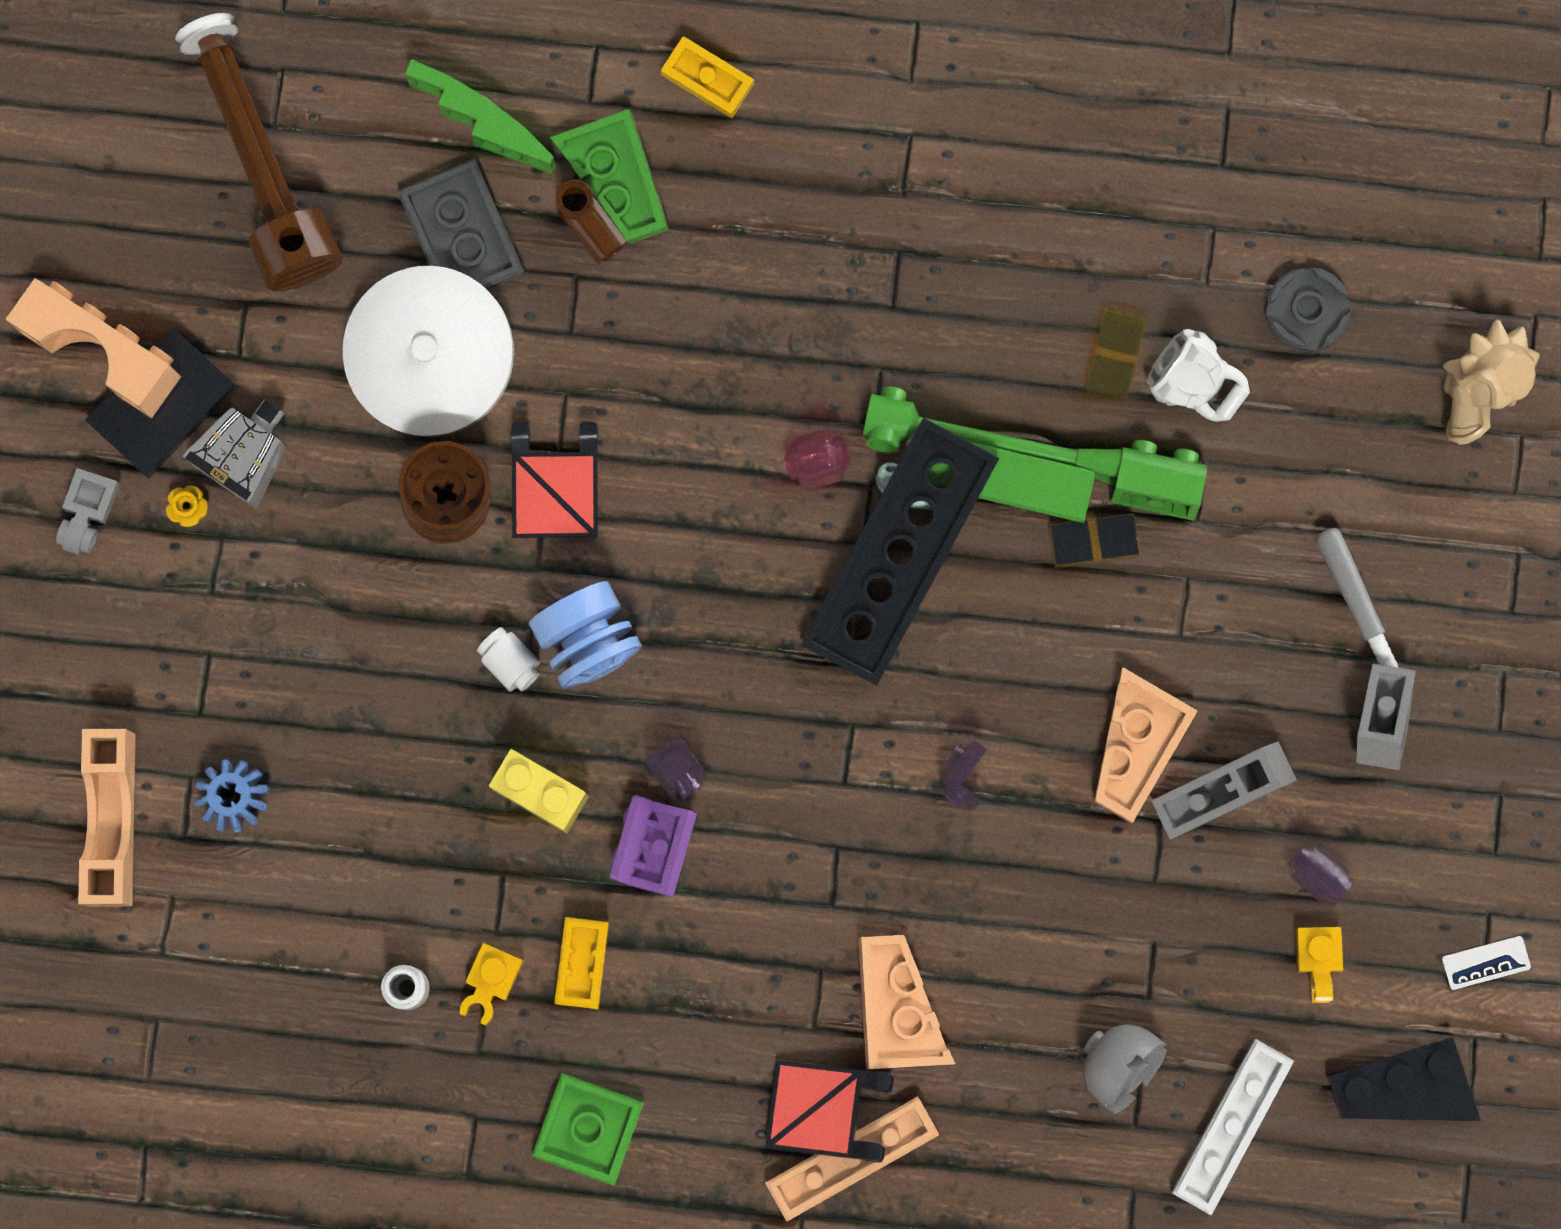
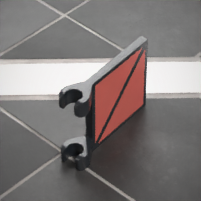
M525 422L513 423L511 426L512 538H598V427L596 423L582 422L580 424V452L530 453L529 425Z
M777 1060L765 1148L876 1163L883 1162L885 1156L884 1146L875 1142L855 1141L861 1089L886 1093L892 1092L894 1077L887 1072Z

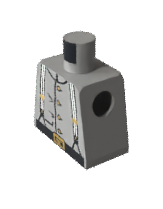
M264 399L250 419L234 408H231L185 452L183 458L190 465L256 509L286 449L284 444L271 434L284 413Z

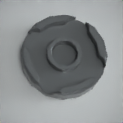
M1309 267L1308 269L1302 268L1287 272L1275 282L1266 299L1265 317L1270 332L1281 344L1295 351L1313 353L1330 347L1343 335L1350 321L1351 309L1349 295L1345 286L1335 275L1321 268Z

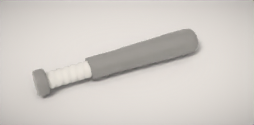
M1330 528L1321 532L1316 538L1317 545L1364 640L1370 643V647L1373 649L1379 665L1399 668L1388 646V642L1385 640L1383 633L1386 631L1373 606L1342 533L1337 528Z

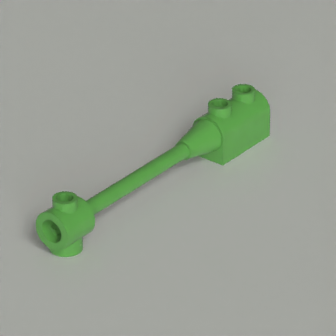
M887 386L882 388L881 395H871L863 436H867L866 445L872 450L882 453L898 452L900 443L905 444L915 434L923 418L919 417L914 402L905 401L907 393L904 390ZM928 419L969 442L1092 470L1096 473V479L1114 486L1110 502L1113 504L1192 521L1195 520L1201 505L1207 465L1198 463L1199 455L1192 450L1177 449L1174 451L1172 458L1156 454L1157 446L1150 441L1135 440L1132 442L1131 449L1123 447L1122 449H1078L1077 451Z

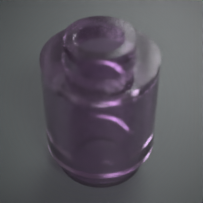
M1318 843L1312 848L1305 844L1288 863L1294 868L1289 876L1320 903L1325 901L1331 907H1334L1355 883L1348 876L1349 870Z

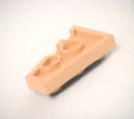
M1122 667L1094 802L1132 824L1195 717L1197 710Z
M893 935L858 938L866 1069L955 1064L950 1050H947L941 1035L940 1025L935 1012H932L922 986V979L905 936Z

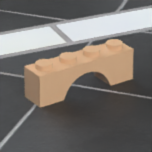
M35 278L5 320L19 333L50 353H54L63 346L74 342H92L103 346L109 364L105 385L119 398L152 419L181 378L170 366L174 360L155 346H152L148 351L138 345L140 337L125 326L119 324L114 329L104 323L107 316L91 304L86 302L82 308L71 301L74 295L55 281H52L48 287Z
M82 729L81 774L84 779L87 796V834L84 851L79 860L78 904L88 907L132 906L136 734L127 729Z

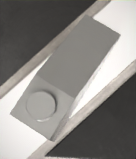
M1278 741L1255 750L1151 801L1171 840L1296 782L1297 779Z

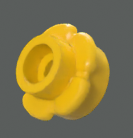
M196 486L177 487L168 495L169 505L166 506V513L172 522H179L183 527H192L198 524L207 514L208 502L202 497L203 492ZM185 502L190 503V508L187 510L183 509Z

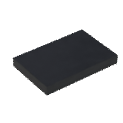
M174 328L155 347L165 352L174 360L170 366L181 378L152 419L119 398L113 391L85 419L92 428L148 479L236 387L228 377Z

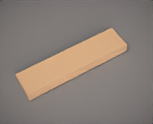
M917 1096L856 1131L855 1141L875 1142L885 1147L883 1162L876 1163L815 1154L765 1182L787 1222L939 1136V1133Z

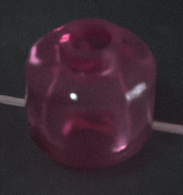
M829 429L794 438L791 442L790 454L784 457L790 479H798L800 484L807 490L840 482L845 476V470L851 467L850 454L842 436L836 437Z

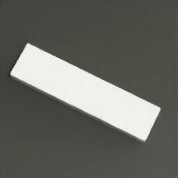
M1257 1039L1253 1040L1173 1188L1172 1194L1212 1215L1294 1060Z

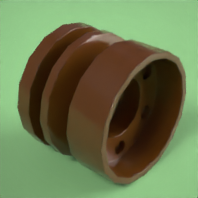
M451 441L431 442L415 450L403 464L398 480L402 512L410 528L423 539L439 544L459 543L474 535L484 524L490 508L488 472L480 457L468 447ZM448 489L452 490L454 502L447 500L443 505H440L437 493L444 495Z

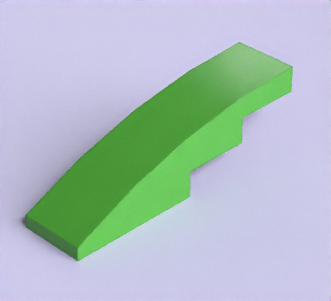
M411 59L405 73L409 86L439 97L438 106L443 117L473 127L471 135L475 146L552 175L554 174L556 165L553 155L522 124L491 100L453 77Z

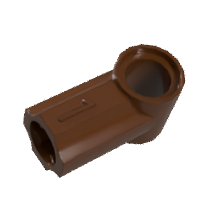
M569 180L558 188L556 208L560 219L569 225L597 265L608 261L627 245V241L596 201L591 188L585 182ZM572 194H578L583 196L587 203L582 210L572 212L564 207V200Z

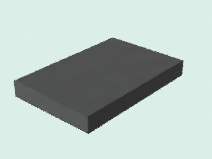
M475 158L397 191L429 266H439L461 272L480 283L487 291L525 275Z

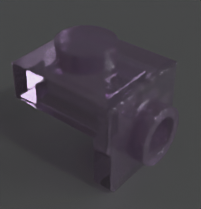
M974 739L967 748L961 743L955 748L945 762L951 769L940 783V785L946 788L942 795L961 810H964L967 805L975 810L981 802L980 798L961 785L987 751L986 748Z

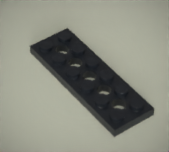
M923 417L801 645L877 686L1000 458ZM937 464L948 465L954 473L953 482L946 488H936L928 479L930 469ZM916 502H926L933 509V519L925 526H916L908 518V510ZM895 540H906L913 548L912 558L905 564H895L888 557V547ZM874 578H886L892 585V595L885 602H875L868 596L867 587ZM863 615L871 621L872 631L866 639L854 640L849 636L847 623L853 616Z

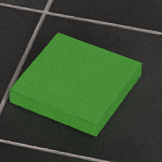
M561 1073L532 1157L615 1186L644 1102Z

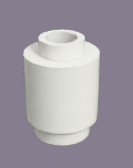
M502 627L492 632L477 649V652L482 656L481 662L508 691L516 688L524 691L540 675L536 670L540 665L539 659L513 632L507 633Z
M399 965L390 969L385 974L381 984L382 995L386 1002L395 1008L412 1010L420 1007L426 1001L430 990L426 975L418 968L408 965ZM405 980H412L415 984V991L409 997H405L400 991V986Z

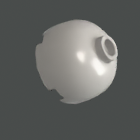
M1132 1024L1112 1027L1105 1034L1097 1031L1084 1047V1052L1088 1056L1083 1066V1080L1089 1092L1113 1114L1121 1112L1136 1099L1131 1092L1142 1082L1146 1087L1156 1074L1165 1058L1167 1050L1164 1046L1166 1044L1148 1030Z

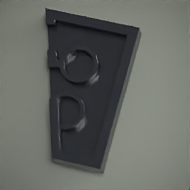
M1453 1037L1326 1076L1341 1119L1481 1121Z

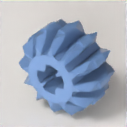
M225 759L221 761L220 765L222 774L219 775L212 767H208L205 770L207 776L212 781L209 785L203 781L196 783V788L207 792V796L198 797L194 800V803L197 807L210 806L203 813L201 819L209 823L217 818L216 830L224 832L229 822H231L233 831L240 833L243 831L242 818H245L253 826L259 822L252 813L254 807L260 811H267L268 805L258 801L257 796L269 793V787L266 785L254 786L261 779L262 773L256 769L247 774V762L240 760L233 772L231 762ZM236 785L235 791L241 794V799L238 803L231 801L232 807H228L229 801L223 798V794L226 789L233 791L232 786Z

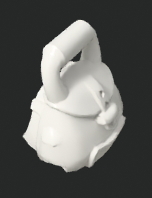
M1185 329L1174 336L1151 367L1152 369L1147 378L1150 390L1158 402L1165 403L1167 406L1179 405L1195 409L1203 417L1215 422L1230 420L1250 394L1247 378L1237 368L1228 365L1226 361L1220 358L1214 341L1205 333ZM1224 379L1236 381L1237 383L1216 411H1214L1209 406L1208 401L1218 392Z

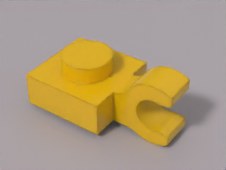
M1341 927L1295 929L1297 973H1310L1311 1003H1330V1001H1333V985L1330 972L1343 971Z

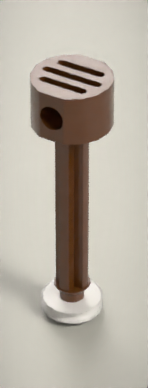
M216 13L200 17L181 28L176 34L175 40L182 43L180 52L183 54H199L198 62L201 63L265 219L266 224L256 229L249 237V245L264 282L271 291H286L322 279L342 264L343 257L324 212L320 209L297 210L234 56L233 47L227 44L239 33V28L233 25L234 16L230 13Z

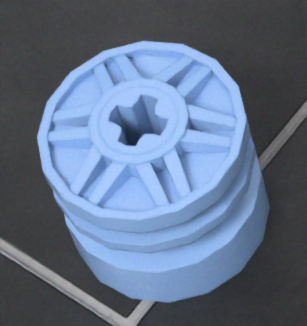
M602 581L574 592L545 608L528 622L541 649L562 645L564 650L559 652L550 661L552 670L561 669L572 664L570 668L558 676L562 689L583 683H591L612 673L624 665L628 658L642 648L637 636L617 641L632 630L629 621L618 622L612 625L608 624L607 620L621 609V605L608 581Z

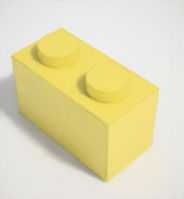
M510 749L489 784V787L496 793L566 834L589 798L583 790L513 749Z

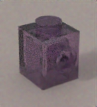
M681 736L645 760L647 767L671 800L679 795L682 800H685L704 786L701 779L707 776L706 771Z

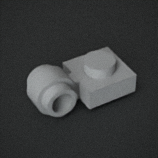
M76 468L62 506L64 511L75 514V517L71 521L64 519L56 536V543L62 545L64 551L79 556L83 552L90 554L93 551L98 537V530L92 528L90 521L106 523L120 485L117 481Z

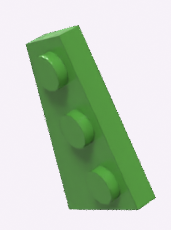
M629 109L550 137L580 179L591 188L597 202L629 244L669 230L634 117Z

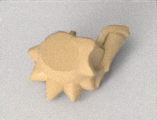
M1495 320L1486 338L1477 333L1472 334L1469 342L1470 349L1461 358L1444 363L1443 368L1447 371L1444 391L1453 398L1451 416L1446 428L1448 441L1450 440L1462 445L1480 438L1491 428V408L1503 409L1506 406H1515L1516 401L1525 398L1532 389L1536 375L1535 366L1540 355L1538 352L1528 348L1526 331L1523 326L1507 334L1501 321Z

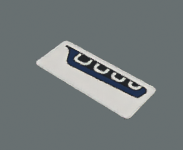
M1521 936L1446 955L1442 958L1452 990L1519 973L1531 968Z

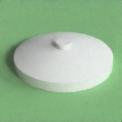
M439 266L406 268L390 274L377 282L361 297L353 309L343 338L344 369L348 383L358 401L374 418L383 424L414 436L438 437L462 431L481 420L491 411L503 395L513 368L514 342L508 319L497 300L471 277L453 269Z

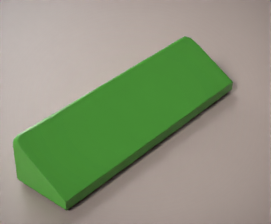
M973 443L1000 458L979 499L1084 523L1096 475L1094 471ZM937 464L930 469L928 479L934 487L946 488L953 482L954 473L948 465Z

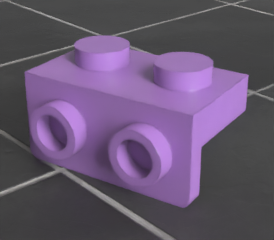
M634 795L630 806L624 813V828L620 842L611 858L610 879L628 886L673 897L697 813L653 802L644 797Z

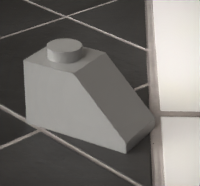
M1372 664L1357 736L1356 763L1400 770L1408 730L1416 676L1415 670Z

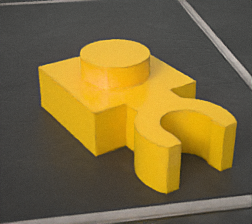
M483 943L465 982L476 987L474 995L464 999L460 1006V1014L467 1016L470 1007L475 1003H480L485 1010L480 1023L488 1025L494 1016V1006L492 1004L494 996L507 1000L524 961Z

